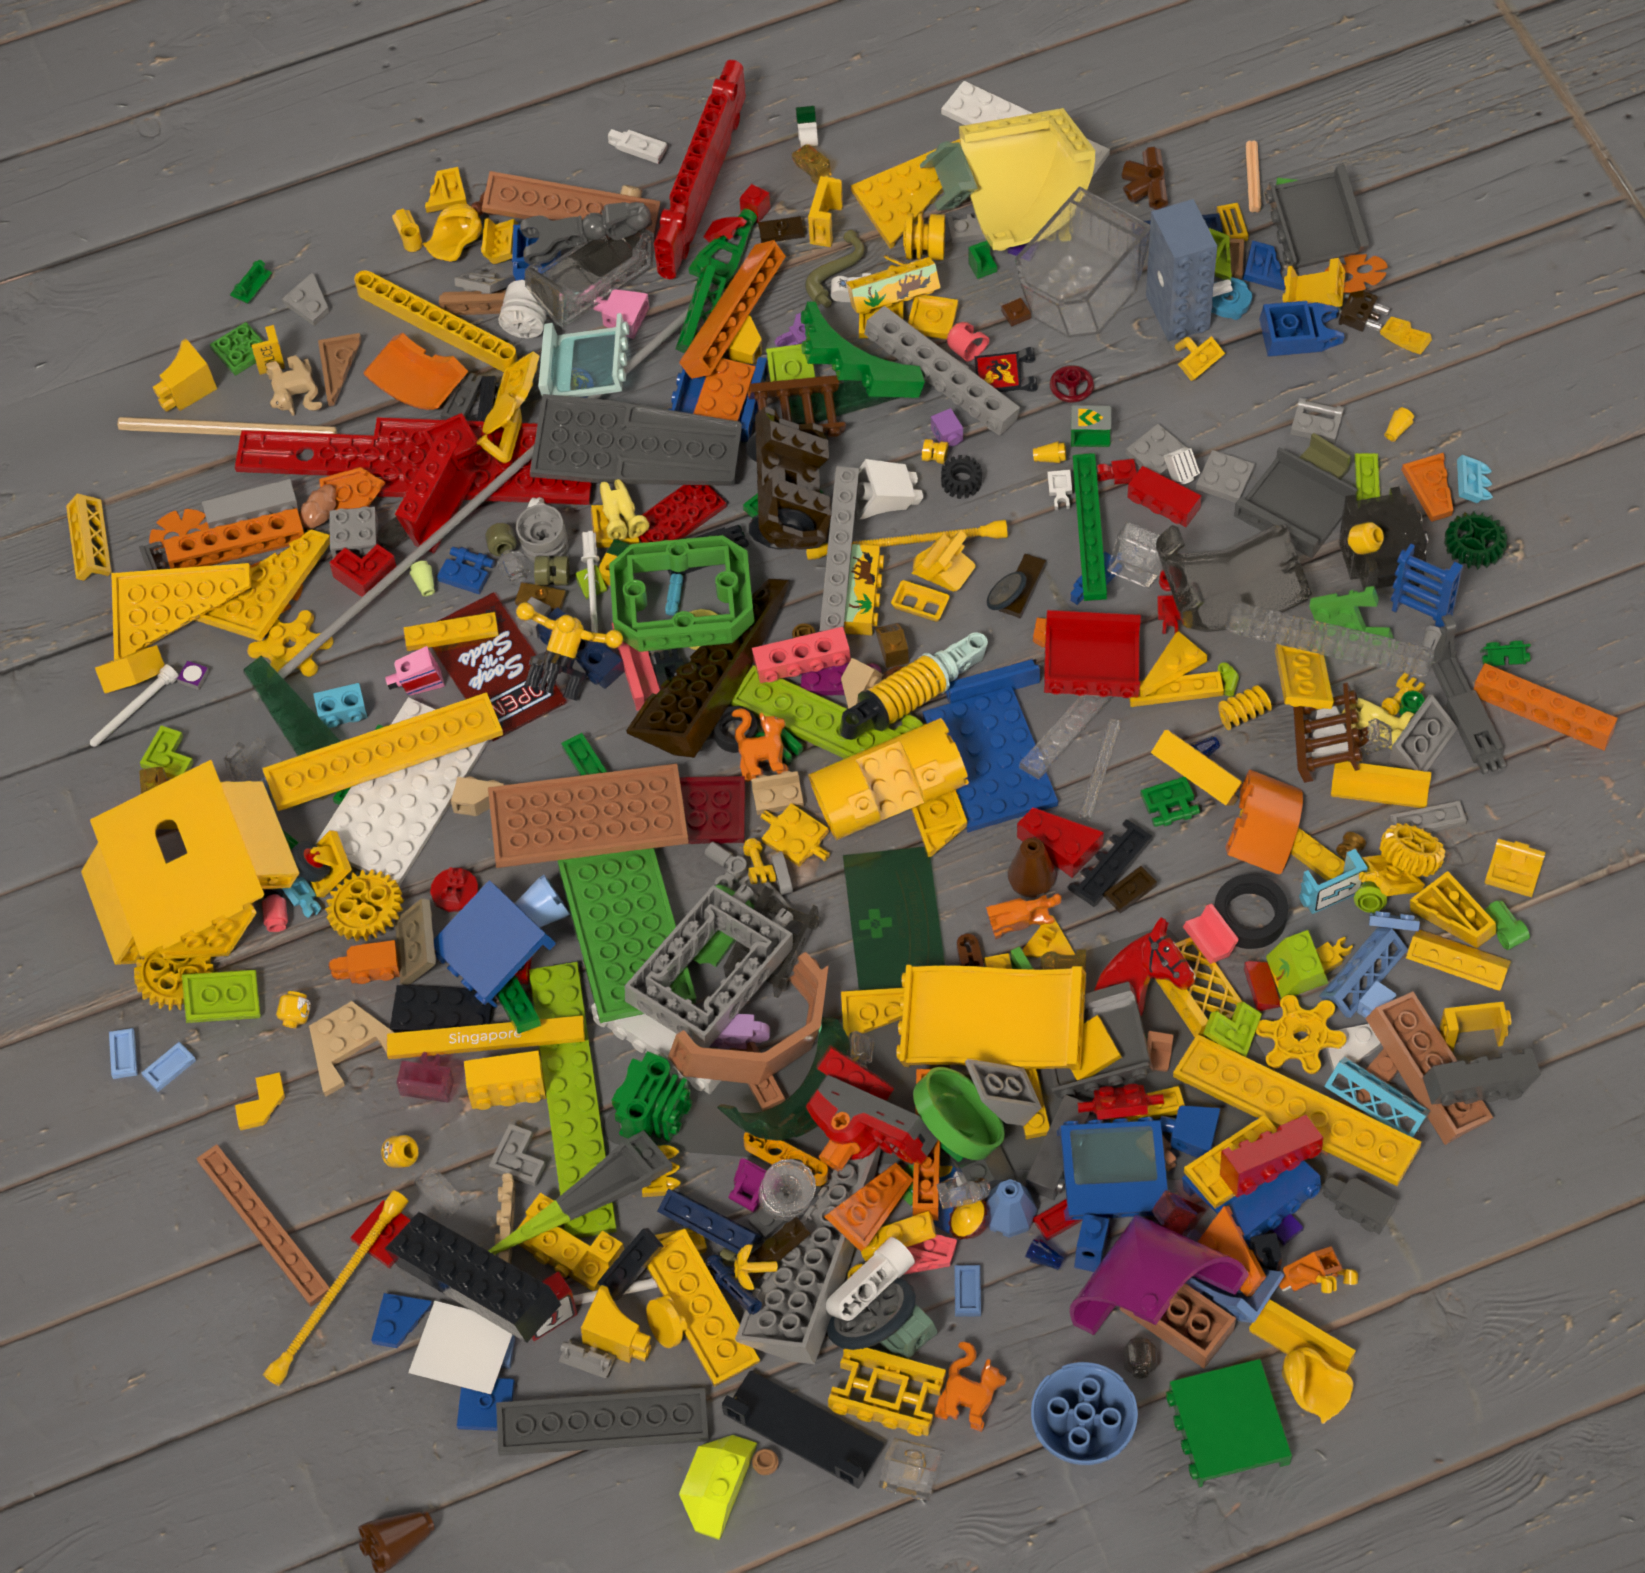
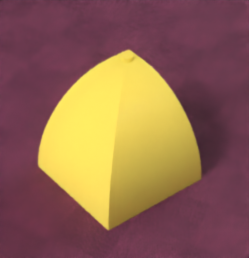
M1064 108L959 126L960 144L978 188L970 195L980 228L993 250L1003 251L1008 247L1026 244L1048 234L1073 213L1084 197L1094 171L1095 149Z

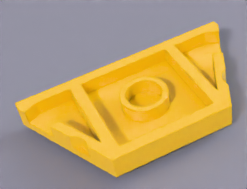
M956 790L911 808L928 857L933 856L967 827V819Z

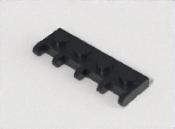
M1127 819L1122 823L1127 829L1120 838L1115 834H1112L1109 838L1114 845L1107 854L1101 851L1095 854V857L1100 862L1094 869L1090 871L1087 868H1083L1080 871L1085 877L1080 885L1077 886L1074 883H1070L1067 886L1069 891L1093 907L1099 903L1104 897V893L1118 881L1152 841V835Z

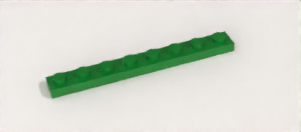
M1095 453L1072 455L1084 601L1107 600Z

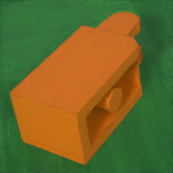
M395 940L351 946L347 950V956L332 959L328 965L334 979H351L352 983L366 984L369 981H389L400 977Z

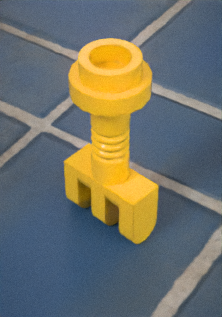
M1405 672L1396 683V687L1400 688V690L1393 698H1385L1381 708L1388 711L1390 715H1396L1400 711L1399 704L1404 693L1408 691L1420 693L1424 689L1425 684L1420 682L1414 687L1417 679L1412 677L1409 682H1406L1409 674Z
M755 838L746 840L743 851L746 856L751 857L754 867L748 870L751 884H757V877H759L761 884L766 883V875H768L770 882H775L776 875L773 866H764L761 860V843Z

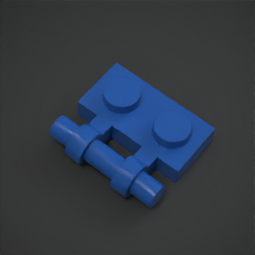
M452 547L450 555L457 558L455 561L445 560L437 575L438 581L480 595L489 578L488 572L483 569L485 566L493 568L495 560L488 558L486 554L469 552V549L464 547ZM466 560L475 563L474 567L466 565Z

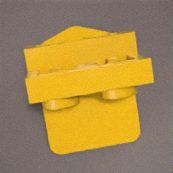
M961 530L951 539L942 534L931 547L922 551L914 558L912 574L950 591H958L975 569V563L961 552L965 547L962 543L967 535Z

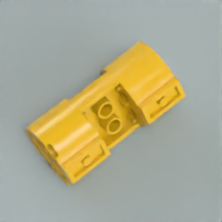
M942 718L808 774L817 803L836 841L969 784L968 780L965 779L968 775L958 748L951 736L947 734L949 729Z

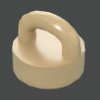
M629 185L622 186V195L642 197V189Z

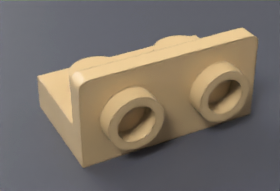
M786 771L772 776L762 775L751 780L757 815H761L765 810L770 813L784 811L790 803L798 808L804 807L798 771Z

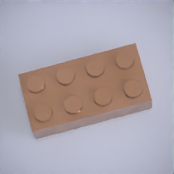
M1186 1283L1170 1300L1169 1308L1156 1325L1120 1307L1123 1313L1204 1369L1232 1334L1236 1322L1235 1317Z

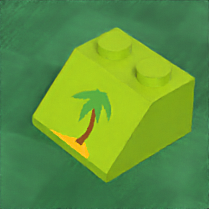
M1308 930L1285 938L1266 956L1281 999L1286 995L1296 996L1328 984Z

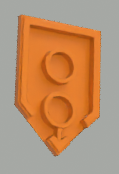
M361 467L319 479L320 488L330 484L336 489V506L334 510L369 507L386 483Z

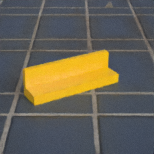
M1164 730L1151 753L1224 805L1234 806L1239 798L1235 793L1242 784V781L1171 731Z
M1342 762L1334 765L1331 787L1332 797L1415 808L1427 807L1431 772L1359 763L1360 770L1355 771L1351 762Z
M1420 929L1414 933L1406 959L1498 991L1502 988L1507 970L1511 964L1510 960Z
M1270 1299L1255 1322L1249 1327V1332L1286 1354L1299 1348L1308 1347L1317 1351L1330 1366L1345 1373L1354 1360L1356 1350Z

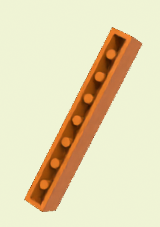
M774 240L754 245L679 363L691 379L711 375L785 259V254Z

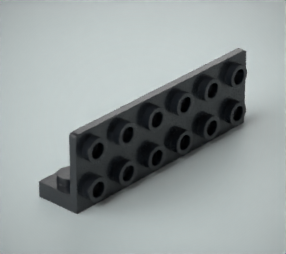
M753 1371L748 1372L733 1398L727 1395L722 1402L723 1415L857 1489L860 1488L884 1448L883 1442Z

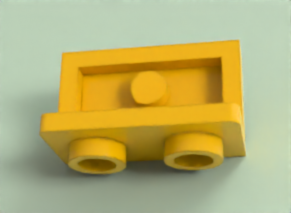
M490 218L485 219L481 252L493 265L512 259L513 225H518L515 219L495 224Z

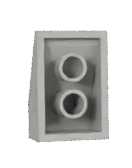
M971 1059L965 1061L981 1101L1005 1123L1025 1126L1042 1108L1024 1068Z

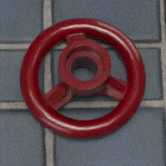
M1068 365L1061 367L1053 373L1050 379L1051 392L1055 397L1064 402L1074 403L1082 401L1092 393L1094 388L1092 375L1080 366ZM1087 381L1086 390L1076 395L1078 385ZM1056 382L1065 385L1069 390V396L1064 395L1057 389Z

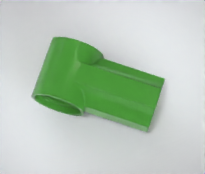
M1497 900L1484 910L1495 921L1497 937L1504 949L1510 950L1530 939L1526 925L1521 920L1514 918L1503 901Z

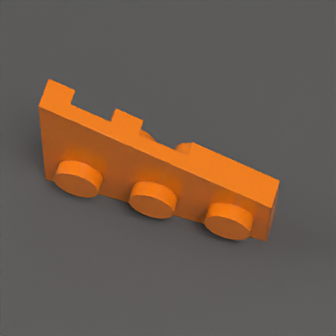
M1223 1206L1198 1240V1243L1236 1259L1246 1268L1249 1276L1239 1290L1246 1297H1251L1264 1281L1266 1275L1255 1254L1248 1248L1240 1226L1236 1225L1231 1216L1233 1213L1230 1207Z

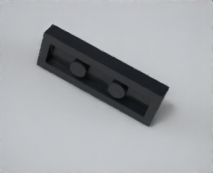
M643 1228L597 1283L600 1286L608 1287L613 1301L619 1300L664 1246L649 1228Z

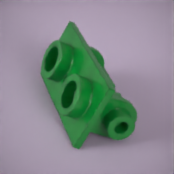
M262 260L254 261L247 274L234 286L230 296L248 304L272 275V272L264 268L265 263Z
M1511 641L1509 645L1500 646V642L1486 643V647L1480 650V653L1485 652L1486 654L1482 656V664L1504 666V657H1508V665H1525L1526 662H1530V653H1526V650L1531 644H1524V641Z

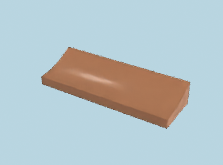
M1414 992L1376 1007L1365 1018L1417 1102L1430 1110L1427 1118L1444 1145L1493 1119L1483 1100L1471 1104L1457 1102L1449 1106L1431 1104L1423 1076L1433 1066L1457 1062V1059Z

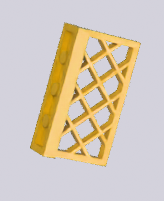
M1189 937L1175 944L1179 950L1181 949L1185 959L1196 962L1193 971L1197 978L1209 981L1208 987L1203 988L1193 984L1188 990H1180L1168 980H1155L1193 1036L1196 1037L1197 1034L1205 1036L1203 1033L1208 1022L1204 1015L1205 1010L1211 1012L1218 1011L1231 1020L1234 1012L1223 1009L1225 1001L1237 1006V1003L1242 1002V1000L1215 962L1210 964ZM1193 944L1198 951V956L1184 952L1185 947ZM1199 963L1209 966L1211 975L1197 971ZM1212 982L1222 985L1225 990L1224 994L1210 990ZM1195 991L1204 994V1002L1194 1000L1191 992ZM1208 996L1222 1000L1220 1008L1207 1004Z

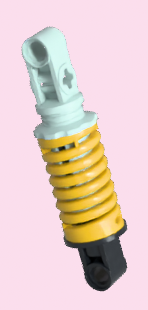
M978 632L971 633L959 642L950 645L946 650L936 652L934 656L930 653L922 654L914 662L875 684L872 688L861 691L857 697L858 704L845 710L842 714L839 728L840 735L845 739L853 740L871 728L884 731L888 728L889 724L901 719L903 715L909 714L910 711L922 706L938 694L945 693L950 688L949 682L957 679L959 674L964 673L970 667L983 660L988 643L987 638Z

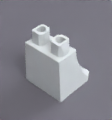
M865 459L858 472L854 513L856 519L863 520L880 513L907 510L909 505H919L923 499L922 490L913 489L918 480L916 472L908 471L905 464Z

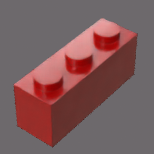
M1144 466L1139 469L1128 484L1127 498L1136 504L1149 508L1155 514H1160L1170 519L1175 524L1187 527L1200 509L1201 495Z
M831 1045L816 1065L817 1069L824 1074L887 1101L894 1090L893 1085Z

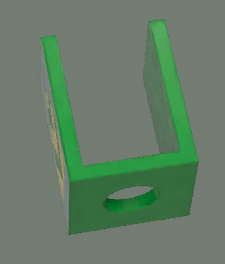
M1072 405L1071 447H1110L1111 406Z

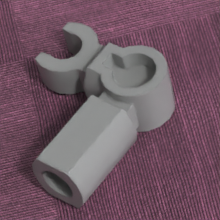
M711 842L706 848L704 854L706 857L723 868H727L724 875L717 877L714 883L715 886L727 883V887L733 890V883L735 881L738 882L748 872L746 860L741 856L733 857L731 852L715 842Z

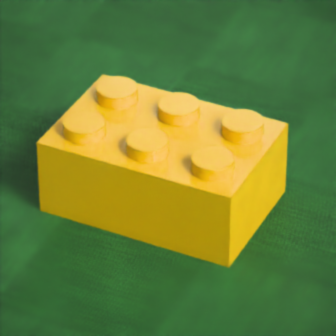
M539 1051L464 1061L466 1088L472 1109L486 1110L491 1106H512L520 1102L536 1103L541 1099H546L543 1068Z

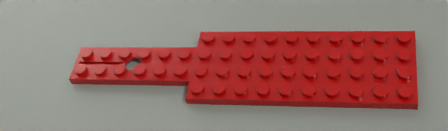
M377 417L374 435L241 430L235 470L236 472L331 476L361 467L386 482L377 496L404 497L430 450L421 430L444 420ZM467 421L478 440L482 436L487 435L488 440L499 448L504 432L502 426L490 434H485L483 432V421ZM521 423L511 460L507 463L500 462L483 448L458 459L463 469L471 471L476 475L464 500H472L535 444L538 424ZM304 449H310L314 454L308 461H301L297 458V455L301 454ZM531 459L485 500L529 503L533 497H541L544 499V503L590 505L592 483L531 477Z

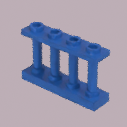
M1410 544L1407 550L1401 551L1397 563L1400 564L1395 572V576H1397L1393 585L1395 590L1390 600L1393 602L1392 611L1397 612L1400 605L1404 604L1433 617V620L1436 621V627L1445 626L1441 616L1448 614L1453 616L1463 565L1454 562L1450 570L1447 568L1443 570L1413 557L1415 545ZM1411 566L1440 578V581L1443 583L1411 570ZM1409 579L1437 591L1438 595L1408 583ZM1408 592L1430 603L1435 604L1436 608L1431 607L1409 596H1406V593Z

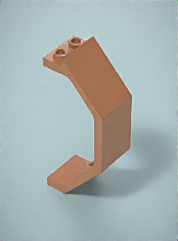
M807 952L798 956L799 963L794 966V975L789 980L808 1003L806 1025L766 1052L757 1053L702 1048L696 1045L683 1030L676 1034L668 1059L685 1077L760 1084L811 1050L821 1027L829 965L821 970L818 962L811 958Z

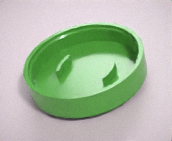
M936 1067L931 1069L915 1085L913 1098L921 1119L932 1134L956 1154L971 1160H983L1003 1142L1004 1126L1002 1120L981 1101L974 1083L961 1073L945 1067Z

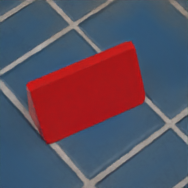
M1245 962L1244 972L1256 1010L1259 1012L1281 1007L1268 962Z

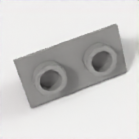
M568 1339L567 1342L564 1341L561 1345L560 1350L563 1352L559 1362L606 1379L616 1355Z

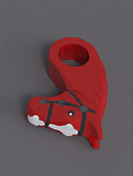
M1160 917L1151 933L1131 942L1111 960L1101 973L1094 991L1129 982L1135 990L1140 1016H1142L1147 987L1151 978L1168 980L1180 990H1186L1193 986L1196 975L1177 945L1166 934L1169 923L1166 922V919Z

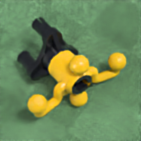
M527 602L519 604L516 609L519 619L523 621L531 619L548 629H552L546 652L531 656L529 662L531 666L524 684L541 691L553 694L558 674H561V672L567 673L569 679L562 697L577 701L582 681H585L587 673L575 660L581 639L606 643L610 648H618L623 643L621 632L617 630H611L607 634L589 632L584 630L579 619L570 615H563L554 621L534 611V607Z

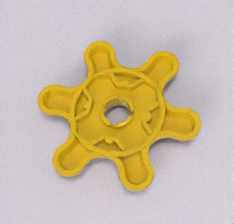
M308 610L301 611L296 620L291 623H282L277 618L268 631L269 635L266 639L249 644L247 652L251 658L265 657L271 661L266 671L268 679L321 634L310 632V627L315 619L314 615ZM330 637L317 650L332 647L333 638ZM289 640L296 643L291 648L284 647ZM314 653L297 667L304 676H314L318 671L317 664L312 660Z
M1286 995L1280 1001L1283 1016L1277 1021H1259L1255 1031L1258 1036L1272 1039L1275 1042L1274 1049L1266 1056V1063L1271 1068L1278 1069L1286 1061L1297 1059L1301 1061L1305 1072L1311 1075L1316 1074L1321 1068V1061L1318 1058L1319 1052L1325 1048L1341 1049L1347 1040L1343 1032L1330 1030L1326 1026V1021L1335 1012V1006L1331 1001L1324 1000L1318 1003L1314 1009L1304 1010L1299 1006L1297 997ZM1300 1031L1308 1034V1036L1300 1041L1294 1037Z

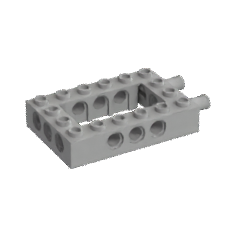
M742 884L733 896L713 885L625 985V1002L676 1034L684 1030L694 1043L702 1048L710 1047L792 950L793 933L786 930L785 927L793 920V915L789 911L784 915L786 909L782 908L771 921L748 907L745 903L754 893L750 887L744 890L746 888L745 884ZM720 930L749 948L750 952L740 963H736L733 972L726 980L723 979L720 982V987L715 993L705 999L704 1011L694 1006L691 1000H685L673 993L669 986L712 936Z

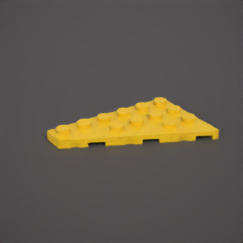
M250 564L111 573L114 660L150 646L250 589Z

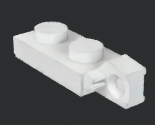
M611 129L608 134V143L615 146L618 150L659 164L667 150L665 142L631 130L621 133Z

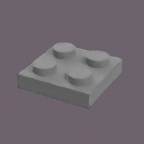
M1157 424L1126 448L1125 454L1130 459H1134V462L1140 467L1144 466L1164 476L1169 471L1163 456L1180 448L1187 447Z
M1212 450L1196 484V490L1236 503L1245 491L1255 464Z

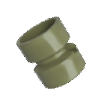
M549 556L535 557V585L549 586L551 582L555 586L569 585L570 564L568 556H555L554 559H550ZM552 566H556V575H552Z

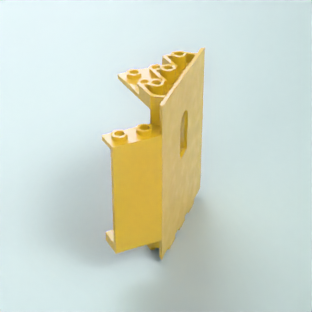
M212 760L90 819L98 843L81 870L115 965L136 964V960L140 959L141 956H145L155 950H158L163 959L229 956L256 915L252 902L264 896L262 889L290 888L299 875L298 868L263 781L220 782ZM179 829L187 854L166 864L156 837V830Z

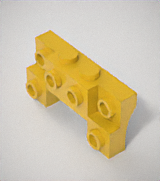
M539 1193L526 1210V1217L518 1228L550 1205L553 1200ZM558 1226L517 1244L532 1253L534 1258L541 1264H550L556 1272L559 1271L562 1277L566 1278L569 1276L592 1291L600 1288L597 1282L624 1250L622 1242L604 1231H601L592 1245L589 1246Z

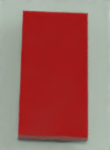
M683 485L642 514L648 520L649 528L645 533L638 536L641 543L683 539L727 507L726 502L709 485Z

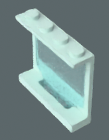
M621 313L617 314L616 327L557 335L553 323L544 324L538 384L541 395L584 397L622 391L623 382L626 381L624 366H627L625 350H628L626 335H629V325L627 321L624 322Z

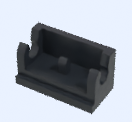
M1276 1233L1250 1237L1249 1249L1255 1254L1260 1266L1266 1267L1268 1270L1280 1271L1282 1255Z

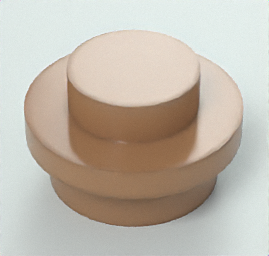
M762 1449L753 1456V1468L760 1475H770L778 1468V1457L772 1450Z

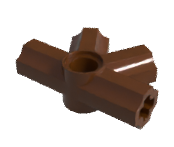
M1155 146L1147 147L1142 152L1143 164L1130 160L1125 162L1121 174L1122 179L1132 182L1125 185L1123 191L1131 203H1135L1148 195L1149 207L1157 210L1168 205L1161 149H1157Z

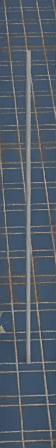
M714 285L709 290L714 292L718 287ZM708 297L705 299L704 305L709 302ZM688 309L627 362V366H624L626 375L684 324ZM611 376L600 387L615 385L613 377ZM604 394L591 395L587 398L600 399ZM534 445L251 695L253 700L256 702L261 700L532 459Z

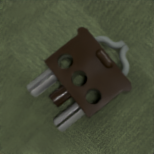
M1364 290L1351 292L1350 295H1343V300L1346 297L1348 299L1342 310L1338 307V312L1340 313L1339 325L1344 324L1361 332L1364 331L1365 327L1378 332L1381 330L1382 324L1375 322L1378 321L1380 314L1373 310L1388 315L1390 308L1378 304V296Z

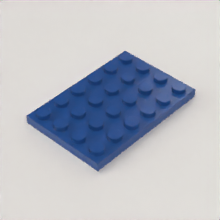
M1012 686L922 711L925 724L942 718L949 729L947 734L955 742L968 775L965 779L968 780L969 784L956 789L967 819V833L1023 817L1032 808L1043 811L1058 806L1057 797Z

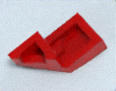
M743 217L717 219L712 221L703 237L709 243L722 235L730 240L737 228L743 227L747 221Z

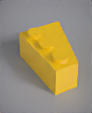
M1448 871L1410 899L1411 912L1475 948L1480 947L1496 934L1495 921Z

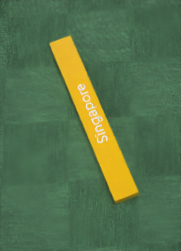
M572 1016L540 1019L541 1026L517 1034L511 1022L388 1033L387 1057L388 1059L585 1042L584 1017Z

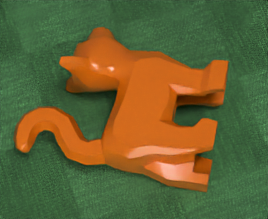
M735 709L732 712V717L742 718V723L735 730V739L741 755L740 768L742 776H745V782L764 775L763 769L759 768L758 765L760 761L769 760L773 772L776 771L778 774L789 771L788 766L783 764L782 760L784 746L781 740V733L786 726L785 720L775 716H765L764 713H760L761 726L765 736L746 738L744 733L751 725V715L746 709Z
M1054 894L1049 899H1047L1046 895H1043L1031 901L1018 898L986 907L995 939H999L1003 934L1023 930L1032 924L1041 926L1054 923V918L1050 916L1048 908L1060 904L1062 900L1061 895Z
M963 1341L958 1344V1347L966 1352V1356L953 1361L951 1364L946 1388L938 1399L935 1417L947 1420L950 1416L957 1420L959 1416L957 1407L959 1405L970 1408L969 1422L971 1423V1429L982 1432L984 1428L982 1416L991 1405L994 1391L1006 1384L1007 1377L998 1368L991 1365L990 1359L986 1360L981 1371L980 1383L960 1375V1369L970 1366L975 1361L977 1354L975 1347L971 1343Z

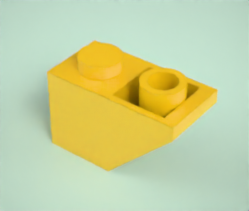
M748 315L728 346L727 351H729V360L756 365L758 357H761L763 353L762 339L751 316Z

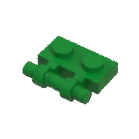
M1186 777L1141 790L1140 795L1148 813L1158 812L1160 815L1152 818L1154 827L1161 825L1166 827L1174 821L1180 819L1185 821L1191 819L1193 815L1200 814L1197 804L1190 807L1187 802L1194 800V794ZM1179 806L1180 810L1168 813V808Z

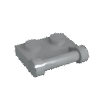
M1300 397L1290 434L1311 439V435L1315 433L1326 441L1335 444L1344 407L1337 405L1336 408L1313 403ZM1304 410L1331 415L1335 417L1334 419H1329L1320 416L1310 415L1304 413Z

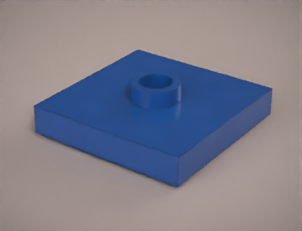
M497 1378L491 1394L461 1387L457 1428L461 1430L497 1431L496 1402L513 1401L514 1379Z

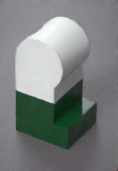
M815 106L796 107V122L801 148L818 146Z

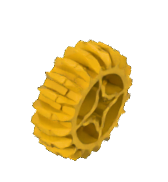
M1400 823L1390 825L1381 838L1379 848L1382 852L1381 855L1386 858L1388 863H1392L1393 867L1401 869V872H1408L1409 875L1415 874L1417 877L1421 875L1425 877L1434 875L1439 867L1441 868L1445 857V850L1443 849V844L1438 842L1439 839L1431 836L1432 833H1427L1415 825L1409 826L1407 823L1404 825Z

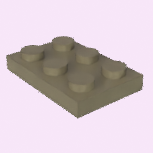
M421 898L401 914L399 920H395L400 984L409 986L436 964L430 900Z

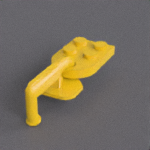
M534 351L504 370L495 405L485 419L483 426L485 434H490L501 426L504 428L499 448L488 440L487 435L482 436L476 442L477 445H480L485 451L503 463L511 460L522 423L520 406L533 386L534 374L538 369L537 364L540 356Z

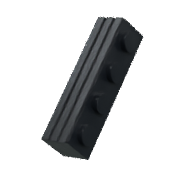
M482 376L477 421L485 422L487 415L495 405L498 394L497 390L500 387L496 376Z

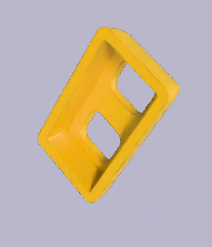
M902 580L893 596L891 604L897 610L938 622L949 601V595ZM906 596L918 599L914 608L902 605ZM927 603L939 606L935 615L923 612Z

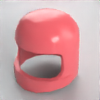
M959 322L949 331L947 344L966 362L972 361L974 356L980 355L990 342L989 337L982 332L973 334L974 327L970 323ZM977 338H983L979 346L972 342Z

